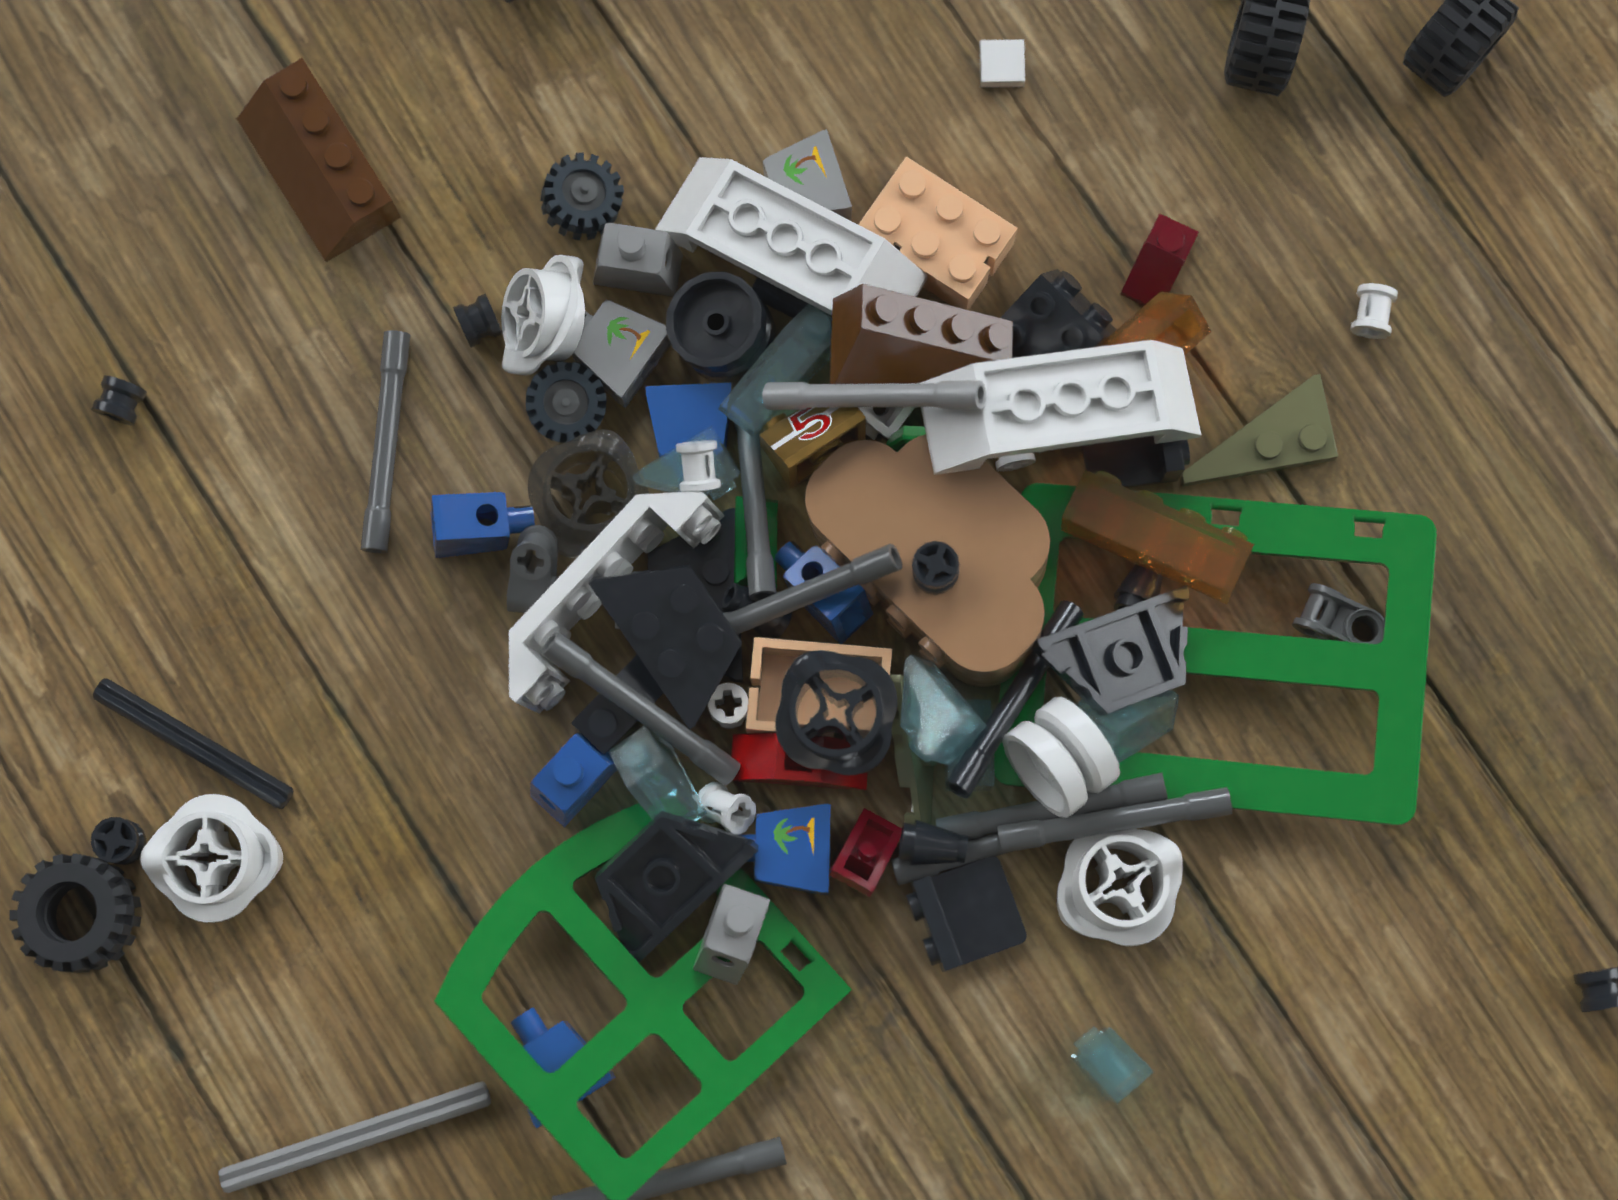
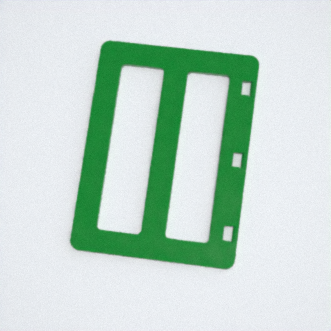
M1033 483L1022 491L1021 495L1044 518L1050 536L1045 574L1037 587L1044 604L1042 630L1054 613L1059 549L1061 542L1067 538L1371 564L1385 567L1388 572L1384 631L1383 640L1378 644L1188 627L1187 645L1184 649L1186 674L1371 691L1375 693L1378 697L1373 770L1371 773L1354 774L1113 750L1118 761L1120 775L1110 785L1118 784L1123 780L1162 773L1168 799L1183 797L1188 793L1227 787L1232 809L1395 826L1403 825L1413 818L1417 806L1437 529L1430 518L1419 514L1048 483ZM1071 498L1100 500L1098 514L1071 512ZM1211 510L1241 512L1239 526L1211 524ZM1354 522L1384 524L1382 537L1354 536ZM1082 618L1079 624L1090 621L1094 618ZM1047 671L1009 731L1022 721L1035 723L1034 716L1036 711L1044 706ZM1017 673L1001 683L999 702ZM1001 742L993 755L992 770L994 776L1000 783L1006 786L1026 788L1012 768L1005 754L1003 742Z

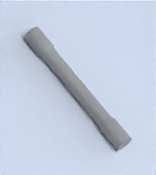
M981 380L904 384L768 382L763 388L762 398L767 410H805L810 407L982 409L986 402V388Z

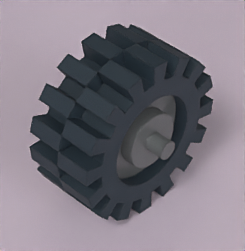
M576 153L574 160H571L568 154L561 158L560 164L555 162L551 166L549 174L547 173L540 201H543L541 210L543 215L549 214L547 223L551 227H554L556 224L560 226L558 233L564 237L567 231L574 232L572 238L574 240H580L582 234L587 235V240L594 239L598 231L602 235L605 223H614L623 202L621 198L624 193L623 185H618L621 177L617 171L612 174L609 172L612 165L608 161H605L602 166L597 164L599 158L597 155L591 154L588 161L584 160V153Z
M563 361L544 367L533 377L527 388L525 405L529 420L539 433L553 441L570 443L583 440L598 428L605 415L607 400L603 384L593 374V371L578 363Z

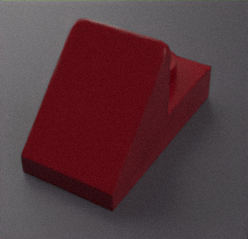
M1159 213L1120 295L1160 313L1199 232Z
M864 808L833 864L829 875L870 897L901 838L902 828Z

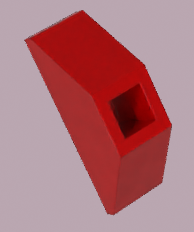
M776 733L733 734L731 757L738 761L741 766L732 781L866 791L868 772L859 775H842L828 770L807 768L793 761L784 752ZM816 735L810 739L818 746L827 749L837 750L851 747L845 740L833 737H818Z

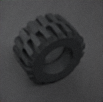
M1241 0L1224 68L1227 85L1279 96L1289 83L1297 60L1307 22L1310 0Z
M1446 0L1410 44L1405 53L1403 64L1443 97L1454 93L1469 78L1516 20L1519 7L1510 0Z
M61 854L53 856L52 862L43 860L36 864V874L26 873L20 881L26 887L23 891H14L11 900L19 902L18 909L9 910V920L18 921V928L11 930L14 940L24 942L20 950L25 956L35 957L34 963L41 967L53 968L54 971L83 973L89 972L91 969L100 970L109 966V960H118L125 954L121 949L124 945L133 944L136 936L130 933L133 926L140 927L141 917L135 916V908L141 907L140 897L132 895L131 891L136 888L133 881L124 878L122 875L125 872L118 866L110 865L99 858L73 854L69 856ZM84 886L95 899L97 906L96 919L93 927L84 937L77 941H69L62 935L57 926V907L67 892L75 887Z

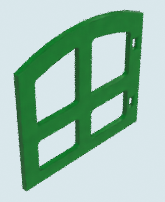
M674 793L635 804L595 822L562 842L532 865L499 897L474 928L454 959L434 1000L437 1007L607 1200H627L852 990L770 900L756 942L761 943L802 988L803 996L737 1059L733 1061L726 1060L683 1012V1004L713 978L693 970L703 939L662 976L652 977L573 889L575 881L607 863L661 811L699 822ZM741 867L722 884L769 899ZM721 886L715 891L717 896L719 894ZM539 913H547L554 919L626 1001V1008L553 1073L545 1072L482 1000V995L500 963L519 936ZM790 941L810 962L800 972L781 952ZM715 956L716 958L725 962L731 961L725 957ZM650 1035H655L665 1043L698 1080L701 1090L694 1099L631 1157L622 1158L578 1110L577 1102L644 1039Z

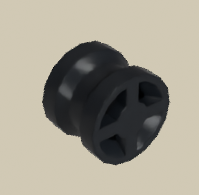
M486 293L478 296L473 304L468 306L459 304L453 307L471 348L479 345L481 339L486 336L498 337L503 334Z
M104 375L101 382L102 395L94 401L91 410L113 421L133 426L137 419L135 413L137 403L144 400L147 391L128 381Z
M940 541L927 542L920 546L914 554L912 561L914 581L920 589L930 594H942L952 589L959 576V559L955 550L945 542Z
M110 817L102 820L95 826L91 834V846L96 856L105 862L117 865H128L137 861L141 857V852L147 840L145 832L139 824L121 817Z
M1618 967L1573 975L1575 984L1582 989L1583 999L1580 1002L1582 1012L1618 1007Z

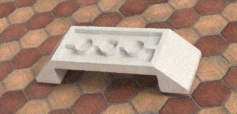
M700 157L655 229L669 233L677 245L691 252H694L697 246H700L832 315L833 298L861 284L917 297L928 279L926 273L885 238L732 159Z
M1155 340L974 363L921 382L939 383L941 381L981 380L986 388V402L982 409L921 407L934 475L979 469L986 459L1147 436H1154L1155 444L1199 438L1201 436L1183 348Z
M702 491L636 495L509 630V697L515 703L539 714L543 709H552L565 695L563 688L570 680L549 659L541 654V650L556 631L570 639L571 628L581 618L585 620L598 610L602 603L588 584L589 580L599 576L610 577L631 574L633 571L631 564L643 552L649 553L658 546L664 537V532L662 531L668 525L693 548L700 542L705 544L719 531L721 527L719 521L725 515Z

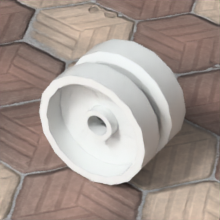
M1054 697L1036 711L1034 716L1035 723L1022 721L1005 734L1002 742L1005 754L1012 768L1031 794L1050 812L1058 817L1068 818L1085 805L1088 800L1087 791L1100 793L1117 780L1120 770L1111 746L1092 720L1074 703L1063 697Z

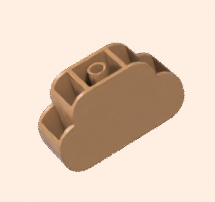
M926 434L909 441L898 452L883 443L872 440L853 441L836 449L811 475L805 494L808 517L814 537L821 546L820 549L841 567L850 563L856 557L890 543L893 544L900 554L902 569L870 583L859 584L865 589L870 606L874 607L879 603L889 616L886 619L887 622L904 639L911 634L921 647L919 653L936 670L944 666L958 680L977 687H990L1010 679L1021 669L1033 651V644L1037 639H1040L1042 632L1044 604L1037 587L1045 574L1050 547L1049 530L1042 515L986 461L979 469L934 475ZM932 541L945 542L955 550L959 559L957 582L952 589L936 595L926 593L920 589L914 581L912 572L914 554L920 546Z

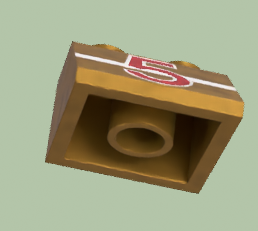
M810 407L805 410H797L789 416L781 413L770 419L763 426L764 432L759 435L760 444L786 484L792 489L809 478L819 465L836 449L853 441L865 440L866 417L858 407Z

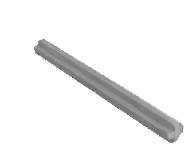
M478 1082L221 1168L219 1170L220 1184L225 1193H230L484 1108L491 1104L489 1090L485 1082Z

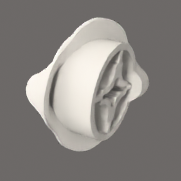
M556 255L547 262L542 270L524 268L519 270L511 279L505 292L501 317L502 332L506 344L502 361V368L505 372L517 375H531L545 360L564 361L577 348L585 319L584 296L580 286L584 263L580 258Z
M218 794L202 795L186 802L167 823L155 832L141 852L142 868L157 889L164 893L180 912L191 919L201 922H220L238 915L256 895L271 883L283 864L282 849L269 829L260 823L241 802L232 797ZM224 823L236 834L242 851H237L230 845L228 832L224 831ZM198 830L196 843L190 849L185 850L189 839ZM215 853L228 856V859L217 860L211 863L197 860L198 857H208L209 854ZM184 866H189L194 870L197 885L201 886V892L189 881ZM241 866L233 883L223 891V886H227V879L231 870Z
M1129 829L1074 839L1067 850L1064 870L1057 890V909L1060 919L1067 927L1081 935L1107 940L1122 946H1138L1154 940L1165 931L1173 918L1175 901L1181 885L1183 860L1180 849L1174 842L1162 835L1139 829ZM1108 849L1127 851L1138 857L1142 862L1137 865H1127L1116 854L1111 855ZM1093 856L1098 864L1095 869L1100 880L1098 888L1088 894L1085 875L1089 861ZM1132 874L1136 875L1135 878L1127 883L1128 885L1124 889L1117 891L1114 889L1107 894H1103V891L1112 886L1111 883L1122 877L1125 879ZM1151 875L1153 896L1149 908L1145 911L1142 906L1145 900L1140 892V884L1146 876ZM1105 902L1113 903L1118 906L1123 914L1128 913L1132 920H1119L1109 917L1096 906Z

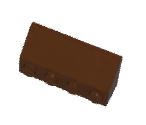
M303 58L265 79L236 119L325 262L330 261L400 219L401 216L389 194Z
M861 284L833 298L830 384L921 383L970 364L1011 359L1013 321Z

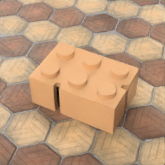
M907 156L858 224L885 238L893 246L900 247V252L927 274L928 279L923 288L949 305L966 310L970 309L986 286L989 275L992 276L1013 247L1018 229Z
M754 637L750 679L752 686H761L759 692V688L749 687L746 721L747 734L776 733L775 721L781 700L783 679L788 668L799 655L822 650L851 657H862L879 664L890 675L892 649ZM833 677L823 680L834 692L839 694H845L853 689L858 690L863 687L847 678ZM811 688L807 690L799 704L798 724L800 728L810 722L809 719L820 708L816 695ZM824 695L829 712L826 720L836 718L839 723L842 722L846 729L850 731L846 726L844 712L847 707L837 708ZM872 698L863 704V707L855 713L853 718L858 732L863 739L872 729L876 718V708ZM827 732L821 736L834 738L835 732Z

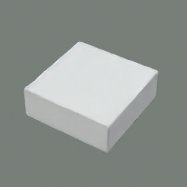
M981 40V87H1024V40Z

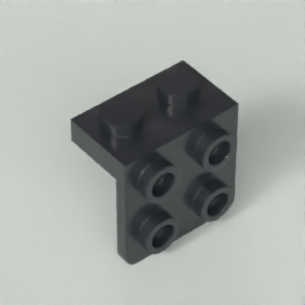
M1058 269L1040 274L1001 317L1002 319L1013 321L1012 358L1100 347L1107 344L1119 331L1111 324L1113 319L1108 311L1098 303L1093 302L1091 304L1080 293L1082 290L1080 283L1068 272H1060Z
M1154 436L1082 445L1088 487L1120 489L1177 482L1185 470L1184 466L1190 464V451L1187 439L1155 444Z
M995 856L974 861L933 877L928 876L919 879L910 885L913 893L906 895L911 913L915 922L923 919L929 935L928 938L922 939L931 966L939 964L942 972L1022 944L1027 938L1024 924L1001 862Z

